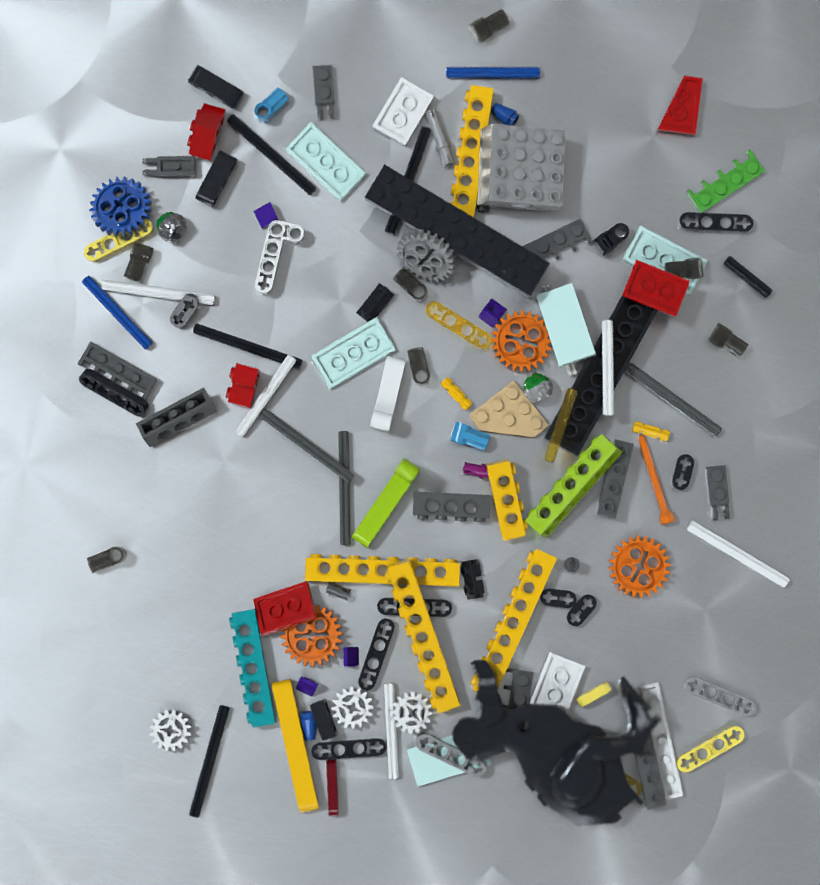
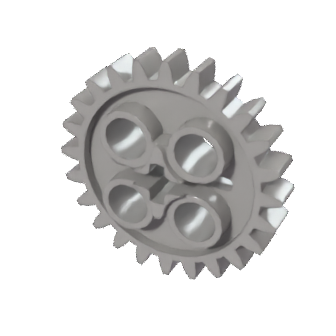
M416 229L413 232L408 231L407 234H403L396 249L399 251L397 256L401 257L400 262L405 263L404 268H410V274L415 272L416 278L422 276L423 281L428 278L431 283L434 279L439 283L440 280L445 281L446 278H449L457 264L455 261L456 255L452 254L454 250L448 249L450 244H444V238L438 239V235L432 236L430 231L427 234L423 229L419 232Z

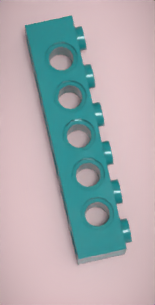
M251 609L232 613V617H229L231 629H235L236 636H232L234 648L238 647L239 655H236L237 666L242 668V674H239L241 686L245 685L246 693H243L244 704H248L249 712L246 713L247 722L252 724V728L274 724L276 720L256 610ZM242 625L250 627L249 635L244 636L240 633ZM245 644H251L254 647L251 655L244 653L243 647ZM249 663L256 664V673L251 674L247 671ZM252 682L260 684L261 689L259 692L254 693L251 691L250 685ZM256 701H261L264 704L263 711L258 712L254 709L253 705Z

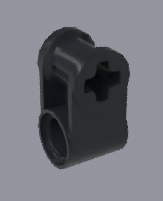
M618 223L596 237L593 243H596L602 250V255L606 256L627 239L629 228L624 223ZM623 228L626 235L618 237L615 234V230Z

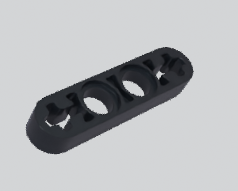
M686 212L678 220L680 228L686 231L746 233L752 229L754 224L753 219L749 215ZM686 216L689 217V220H696L695 216H698V227H695L696 223H690L689 226H686L682 220H685ZM704 217L710 218L711 226H702L701 219ZM728 218L731 222L730 227L723 228L720 225V220ZM734 218H737L736 222H742L743 219H746L749 225L746 226V229L743 228V225H736V229H733Z
M85 369L79 376V381L84 387L135 416H143L148 409L146 400L92 369ZM102 385L108 387L109 391L105 390ZM118 394L124 396L126 400L121 399Z
M382 598L379 600L377 609L381 614L400 615L398 611L399 600H397L396 606L397 613H393L394 608H389L387 612L380 608V604H384V601L394 605V598ZM404 598V601L411 605L415 602V599ZM424 599L430 606L428 611L430 617H446L452 611V605L447 600ZM432 602H436L435 606H441L442 603H445L449 610H446L445 614H441V610H435L436 614H431L433 609Z
M382 619L377 625L358 680L359 686L363 690H371L376 684L395 626L390 619ZM386 621L392 627L385 634V636H389L388 640L383 637H377V633L382 634L383 628L380 627L381 623L385 624ZM376 640H383L385 642V648L382 651L374 648ZM370 658H376L379 661V666L376 669L369 668L368 660ZM365 669L370 672H376V676L371 674L370 681L373 683L367 687H364V683L361 682L362 678L366 679L368 674L364 673Z
M381 738L318 742L312 747L311 753L317 760L380 756L386 751V743ZM377 741L380 745H383L380 752H376V749H370L371 753H366V742H370L369 746H374ZM337 744L343 745L345 748L344 754H335L334 747ZM354 744H363L364 751L361 754H356L353 751ZM327 745H332V756H328L329 752H324L321 757H319L318 753H315L318 746H322V749H328Z

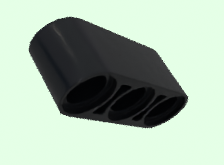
M199 65L195 67L187 81L192 86L232 109L236 108L244 94L236 86Z
M220 150L203 180L195 199L213 208L238 159Z

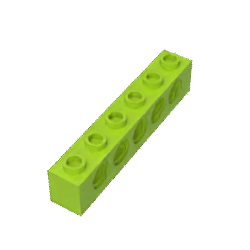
M603 434L596 436L592 440L591 446L579 455L578 461L568 467L563 478L557 480L553 485V489L541 498V503L528 513L525 521L541 536L548 538L623 451ZM601 452L600 459L595 460V455ZM588 466V472L583 475L584 467ZM575 481V487L570 489V483ZM560 495H562L563 500L561 503L558 504L557 499ZM549 509L550 515L545 518L544 514Z

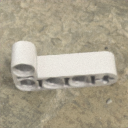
M279 220L272 221L269 224L255 281V287L259 294L268 295L272 292L284 242L292 244L301 243L305 237L301 226ZM274 226H281L282 232L275 235L272 233V229ZM293 230L301 232V236L298 239H293L290 236ZM269 245H277L278 250L275 253L268 252ZM268 262L274 265L273 270L270 272L263 270V266ZM261 274L267 276L266 283L269 286L265 287L264 290H262L261 286H259L260 284L264 283L265 279L264 276H261Z
M387 355L370 428L389 432L406 363L405 359Z

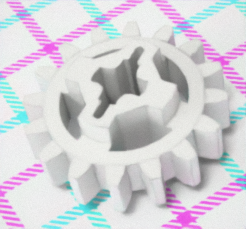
M350 687L348 692L344 688V694L337 693L336 695L339 699H333L332 701L336 704V706L331 707V710H336L333 717L340 718L337 722L338 724L342 721L345 722V728L348 724H351L352 729H354L355 724L362 727V721L368 722L366 716H372L369 709H372L373 705L368 704L372 699H366L367 692L361 694V688L354 691L353 687ZM348 695H353L352 699L349 701L342 700L344 697ZM359 698H362V700L364 701L365 708L360 706L358 702ZM354 702L356 703L355 707L359 710H354L353 713H350L349 708L345 705H351ZM339 707L345 710V718L341 715ZM357 714L363 715L360 719L351 721L353 716Z
M410 691L408 696L406 692H403V698L397 696L398 702H392L395 708L390 710V713L394 714L390 719L397 721L394 726L397 728L401 726L400 731L405 732L407 729V732L412 734L414 729L415 732L419 733V727L425 729L424 723H430L427 717L432 715V712L428 711L432 706L425 704L428 699H421L422 694L418 693L415 696V693ZM407 700H416L417 702L409 704ZM400 707H401V708H402V711H401V715L399 716V710H400ZM409 709H414L412 712L413 716H408L410 713ZM413 721L415 725H406L405 723Z
M167 709L165 710V715L158 713L159 719H152L155 725H150L149 728L154 729V732L149 735L155 736L152 742H159V749L165 746V751H168L169 747L176 751L177 745L183 748L182 742L188 743L189 740L186 736H190L191 733L187 729L191 725H186L189 719H183L182 712L176 715V710H173L170 714ZM169 718L167 724L160 725L163 719ZM177 720L180 721V723L183 726V729L178 727V725L176 724ZM170 725H172L173 730L178 731L176 733H172L171 736L168 735V731L164 730L165 728H169ZM158 732L163 734L165 737L164 741L159 737ZM175 736H182L179 741L172 743Z

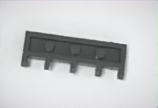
M580 218L522 247L541 258L553 254L557 260L559 259L557 251L570 245L574 252L577 250L574 243L585 238L586 242L590 244L592 240Z
M91 341L77 364L82 366L84 361L96 366L94 371L98 372L101 369L112 375L110 380L113 382L117 378L128 384L127 390L131 391L135 388L142 392L143 396L141 398L144 400L147 399L158 380Z
M507 668L506 672L513 673L512 686L504 685L503 689L511 690L509 704H503L505 708H512L528 704L534 672ZM526 721L519 723L518 729L520 731H524Z

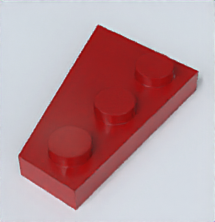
M683 77L657 129L658 131L695 136L703 78Z

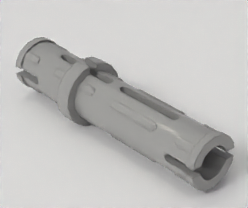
M432 109V112L430 110L425 112L437 145L436 150L440 153L444 167L448 166V164H454L455 160L449 148L451 145L450 142H447L437 110Z

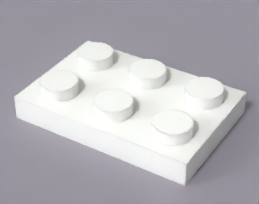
M401 77L372 127L406 146L434 96Z
M549 652L529 704H557L567 714L585 666Z

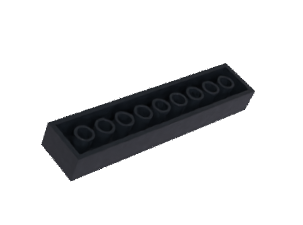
M385 164L365 195V201L410 228L416 229L418 232L423 229L426 234L430 231L432 236L437 234L438 239L444 238L443 243H449L448 249H453L454 254L527 298L531 297L550 265L546 260Z
M622 296L608 319L613 321L614 390L658 311ZM602 332L594 345L596 355L586 359L543 440L576 458L603 412Z

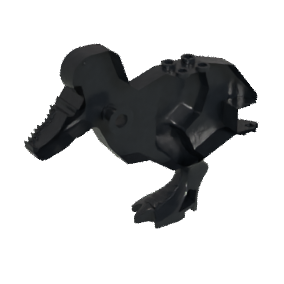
M482 659L470 662L471 665H474L473 669L477 670L475 673L478 674L476 677L479 678L477 680L479 687H477L475 700L481 703L479 706L480 712L478 717L466 716L459 719L454 724L452 730V738L455 745L467 759L480 761L505 751L515 753L526 777V785L532 792L536 790L539 793L537 797L544 807L549 805L551 809L576 825L617 823L622 819L619 812L632 801L636 800L640 806L644 803L628 784L621 756L627 754L642 755L652 730L661 720L656 715L652 718L648 714L649 705L624 676L620 678L619 684L622 700L625 702L624 705L627 709L629 726L626 733L617 736L607 735L600 726L572 719L557 704H526L505 708L497 692V682L488 662ZM521 721L529 723V728L526 731L518 729Z

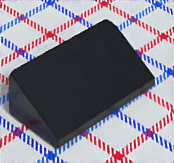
M326 699L312 703L310 708L321 740L325 741L336 737L338 732Z

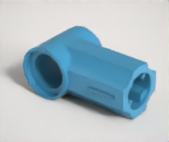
M277 87L265 100L255 106V118L259 123L269 122L271 117L289 101L288 96L282 89ZM261 109H265L268 111V114L260 116L258 112Z
M455 422L449 440L485 451L490 435L471 429L472 427Z

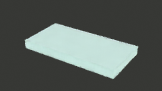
M312 122L285 148V151L340 202L367 174Z
M642 226L637 230L622 259L633 266L635 261L639 260L689 280L690 283L686 290V293L689 295L708 260Z
M573 283L536 295L559 367L595 356L596 352Z
M375 317L314 353L311 357L331 389L396 349L378 318Z
M452 735L439 739L457 748ZM433 741V745L428 742L422 744L421 747L429 746L431 747L429 752L433 753L434 746L438 742ZM443 745L439 746L436 750L437 755L441 757L445 756L448 752L447 748ZM417 746L406 749L417 786L464 773V771L420 751ZM462 754L455 755V764L462 765L465 762V757ZM490 757L482 760L485 766L491 764ZM468 759V763L464 767L465 769H468V766H470L473 769L480 768V763L474 765L470 763L471 760Z

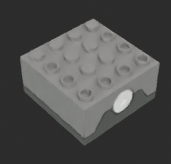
M490 124L481 129L477 206L545 212L561 208L563 206L565 130Z

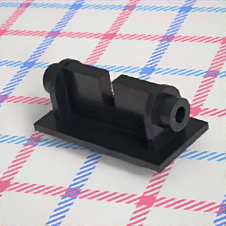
M379 283L356 313L368 322L380 314L394 294L387 287Z
M477 559L461 562V574L464 577V593L467 596V600L484 597L483 580L476 581V577L482 576L480 563H478Z

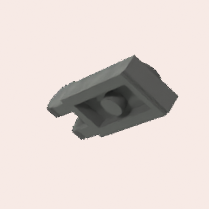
M332 65L313 66L315 105H317L318 119H322L323 110L321 105L329 104L328 115L330 118H334Z
M157 156V158L142 159L143 164H157V170H142V175L196 176L195 156Z
M726 466L706 467L713 520H718L716 505L723 504V515L725 519H729Z

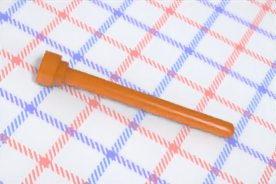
M640 435L638 441L661 510L660 523L664 525L676 521L674 513L668 510L644 435Z

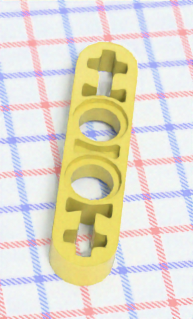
M143 219L145 225L149 224V227H147L148 231L140 230L138 231L139 236L136 237L133 230L132 238L129 241H124L121 233H119L118 237H115L114 233L110 236L107 235L88 244L84 249V256L91 262L98 261L149 236L153 231V225L150 220ZM108 239L115 241L113 249L105 248V242ZM101 243V247L103 248L105 253L102 254V251L100 250L95 253L96 257L93 258L91 255L88 256V254L90 253L89 249L93 248L94 250H97L100 248L98 244Z
M738 726L729 727L680 755L676 760L677 768L682 772H689L743 741L744 731ZM732 730L740 731L739 739H730L731 744L728 745L723 735L726 734V737H729L733 734ZM716 739H722L724 742V746L720 750H716L713 746ZM701 748L707 751L705 759L697 757V751ZM693 753V757L698 763L694 764V761L688 763V768L681 767L682 759H691L692 757L689 754Z

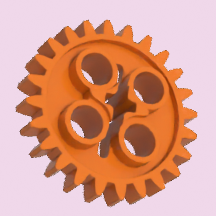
M521 310L520 315L514 311L513 317L507 313L506 321L500 318L502 325L495 324L498 331H492L496 338L491 339V342L496 343V345L491 349L498 351L494 356H501L499 363L505 361V368L512 365V371L519 367L520 372H522L523 367H526L529 372L531 365L537 369V362L543 364L542 357L548 358L549 355L546 351L552 350L551 347L547 346L551 344V340L548 339L549 334L546 332V326L542 325L544 319L538 321V314L534 318L531 317V311L527 315L524 314V310ZM518 325L521 329L520 333H511L510 326ZM536 330L539 333V337L535 340L531 339L528 332ZM509 335L516 339H520L521 336L525 337L524 341L538 344V347H534L527 343H524L522 346H520L519 341L505 338V336ZM513 343L515 351L507 352L505 344ZM524 349H532L534 355L531 358L525 357L523 355Z
M638 535L635 541H633L631 537H628L629 543L622 540L623 547L616 545L615 547L618 552H611L615 558L608 560L610 563H613V566L608 567V569L613 570L614 573L609 575V577L616 578L613 584H620L618 590L625 588V595L631 591L632 597H635L636 593H638L639 597L642 598L643 592H645L649 597L650 590L657 593V586L663 588L661 581H668L664 575L670 574L666 567L671 566V564L665 563L669 556H663L666 549L659 550L661 543L653 545L654 539L647 542V536H644L643 540L640 541ZM633 548L638 549L640 552L638 559H633L630 556V551ZM647 551L648 554L642 563L644 570H639L634 582H631V578L637 570L635 563H640L644 552ZM650 557H654L657 560V565L654 568H650L647 564ZM625 565L631 568V574L627 577L621 572L622 567ZM642 574L648 576L649 581L646 585L639 583V576Z
M318 604L315 606L317 619L305 622L306 629L300 632L296 625L282 630L285 632V635L280 636V638L286 639V642L281 644L282 646H288L285 653L292 652L290 659L297 657L296 663L298 664L304 660V666L311 662L312 667H315L316 661H318L319 665H323L322 659L329 662V655L336 656L333 650H340L337 643L343 642L338 639V636L343 635L342 632L337 630L342 625L335 624L338 618H331L333 615L332 611L326 614V607L320 611V605ZM319 620H324L325 622L323 630L316 628ZM311 630L316 634L329 633L328 636H315L313 640L308 637L295 638L297 634H311ZM324 639L326 647L320 650L317 647V643L319 640ZM305 640L307 648L304 651H300L298 644L300 641Z

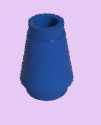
M497 102L490 110L504 125L514 126L520 116L516 110Z
M312 711L301 712L299 720L304 740H315L317 725Z

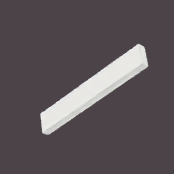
M655 682L639 686L641 697L650 707L647 711L652 718L656 715L661 720L652 730L651 736L665 798L667 800L684 796L659 683Z

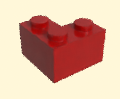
M204 103L201 110H197L195 120H192L190 131L193 132L187 142V146L190 147L189 155L211 161L216 149L218 134L223 126L226 109Z
M236 363L235 367H231L229 378L232 380V387H228L225 397L228 398V403L249 409L252 407L261 373L259 369Z

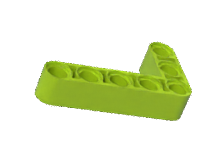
M403 458L394 475L351 538L366 548L370 545L419 473V467Z

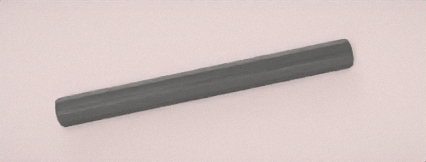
M633 363L628 364L625 369L627 374L713 436L719 435L722 430L719 425Z
M263 409L260 412L259 417L346 482H350L353 479L354 474L277 416L267 409Z
M339 431V463L349 470V432ZM339 476L340 544L350 545V482H346Z

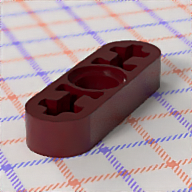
M326 760L328 816H338L336 760Z

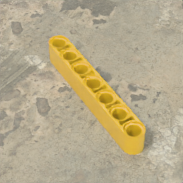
M291 679L273 682V694L299 811L304 813L319 809Z

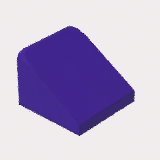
M270 202L253 211L261 229L268 226L272 221L278 220Z
M491 298L478 317L493 328L507 309Z
M344 647L343 666H358L359 648Z
M301 676L296 689L312 697L318 687V683Z

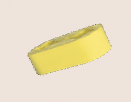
M606 681L579 696L576 700L580 707H583L610 692L612 688L609 682Z

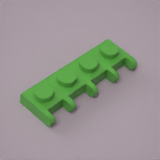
M751 150L746 152L749 159L742 164H739L736 159L732 162L736 168L724 175L720 169L716 171L720 178L710 185L705 180L701 181L704 189L695 195L690 189L686 191L700 213H703L765 172Z

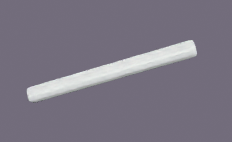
M103 280L101 285L102 290L178 301H181L186 294H194L201 304L213 305L215 301L213 294L111 280Z
M691 521L688 525V531L778 585L786 587L789 577L699 523Z

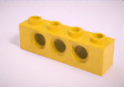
M509 459L486 463L503 541L526 536L525 530H528V526L525 521L526 518L522 519L521 515L524 507L522 500H518L517 497L520 489L518 481L514 482L513 474H516L514 463H510ZM507 476L509 481L505 485H500L498 483L499 478ZM507 494L513 496L512 501L508 504L502 501L503 497ZM510 513L517 515L516 520L513 522H508L506 519Z

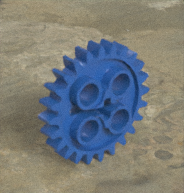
M126 176L120 181L116 177L115 182L109 179L108 185L102 183L103 189L96 188L99 194H92L95 201H90L93 208L89 209V211L93 214L91 218L95 221V225L100 227L102 232L106 231L109 236L113 232L115 237H118L119 233H121L125 237L127 231L133 235L132 229L134 228L140 231L139 224L145 226L143 219H149L146 213L152 212L151 208L148 207L152 205V202L149 200L150 195L146 193V188L144 186L141 187L142 185L139 181L135 183L134 179L131 178L128 182ZM119 192H123L121 196L116 197ZM138 202L135 207H130L132 203ZM111 206L109 211H104L106 207ZM121 217H126L124 221L118 222Z

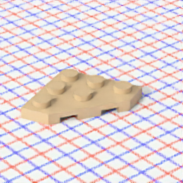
M514 380L468 415L476 427L484 432L534 438L549 426L533 404L524 396V393Z

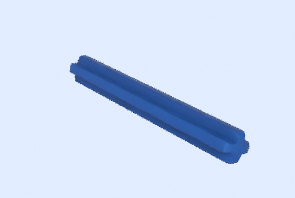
M447 67L446 77L539 78L540 68Z
M89 275L82 280L86 288L144 349H148L152 345V341Z

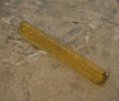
M568 388L546 451L545 461L551 463L555 461L577 395V391Z

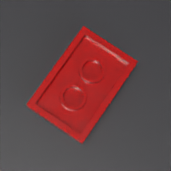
M636 260L622 297L676 317L690 281Z
M307 581L253 599L262 636L317 619L310 586Z

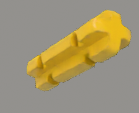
M449 377L445 378L441 382V386L448 390L447 393L457 403H460L459 406L463 410H467L472 405V402L465 398L466 395L456 385L452 384L453 381Z
M638 421L634 422L633 432L639 434L642 432V435L656 439L659 437L660 440L668 441L670 436L669 430H660L659 427L649 424L642 425L643 423Z

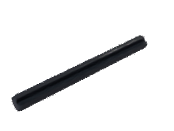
M232 114L228 117L227 123L308 195L315 192L316 187L236 115Z
M425 126L421 127L404 175L412 181L415 178L431 133V129ZM390 216L385 232L394 235L399 220Z
M198 323L193 328L194 334L281 364L288 355ZM294 357L296 362L293 368L300 369L302 359Z
M220 705L189 812L191 817L198 818L200 816L229 712V707L225 705Z

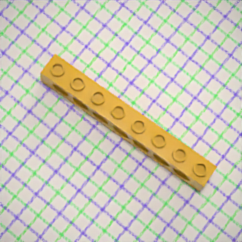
M471 85L470 90H466L465 101L468 102V108L463 109L462 120L466 121L465 127H461L459 139H463L462 146L457 148L456 157L460 158L459 165H455L453 176H457L456 184L452 183L451 195H454V200L449 202L472 217L475 215L478 195L480 130L488 126L494 89ZM480 103L483 108L480 111H475L472 105ZM472 121H476L480 124V127L473 130L469 124ZM469 140H474L477 146L469 148L466 143ZM470 158L474 161V165L466 167L463 163L464 160ZM468 177L471 179V184L464 186L461 184V179ZM466 196L469 202L461 205L458 202V198Z
M535 549L534 552L530 551L526 559L529 564L526 569L522 568L518 577L521 580L519 586H514L510 594L513 599L510 604L506 603L502 612L505 615L502 622L498 621L494 631L497 632L495 639H490L486 647L489 652L486 657L482 656L481 658L488 662L491 670L494 672L497 690L557 560L556 557L538 549ZM535 564L542 568V572L538 576L533 575L531 572V568ZM526 582L533 584V592L526 593L523 590ZM520 599L526 603V608L522 611H518L515 607V603ZM511 617H515L518 620V625L515 628H509L507 625V621ZM502 635H508L510 638V643L507 646H502L499 642ZM498 652L502 655L500 663L492 662L491 656L493 653ZM474 674L470 683L473 685L472 690L477 691V687H479L477 685L479 683L477 681L479 678L476 677L477 674Z
M310 554V558H306L305 581L393 584L388 582L386 575H379L377 568L382 564L388 567V565L400 561H398V557H387V560H379V556H368V560H360V556L348 555V559H341V555H329V558H321L322 554ZM410 558L414 572L418 566H424L427 570L424 577L416 575L419 585L459 586L460 563H456V559H445L443 563L437 562L436 558H425V562H418V558ZM324 562L330 565V571L326 574L321 573L319 569L320 565ZM342 563H347L350 567L347 574L339 572V566ZM359 565H368L369 572L366 575L359 574ZM439 566L446 570V574L442 578H438L435 575V569ZM400 578L397 581L398 584L409 583L406 578Z
M410 558L388 565V571L385 574L388 582L393 583L394 589L392 594L394 600H399L401 607L398 608L401 619L405 618L407 625L404 626L408 637H412V651L414 655L418 654L420 661L417 662L420 673L424 672L426 680H423L427 691L430 690L433 696L430 698L433 709L437 708L438 713L459 707L460 700ZM400 578H406L409 583L407 586L402 587L397 581ZM412 596L415 602L408 605L404 602V598ZM413 614H419L421 620L414 623L410 617ZM425 632L428 637L426 640L421 641L417 638V634ZM426 650H431L434 656L427 659L423 656V653ZM433 668L440 670V674L436 677L431 676L429 673ZM439 686H443L447 691L445 694L440 695L436 692V689Z

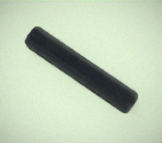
M729 256L723 264L763 297L767 298L773 290L734 258Z

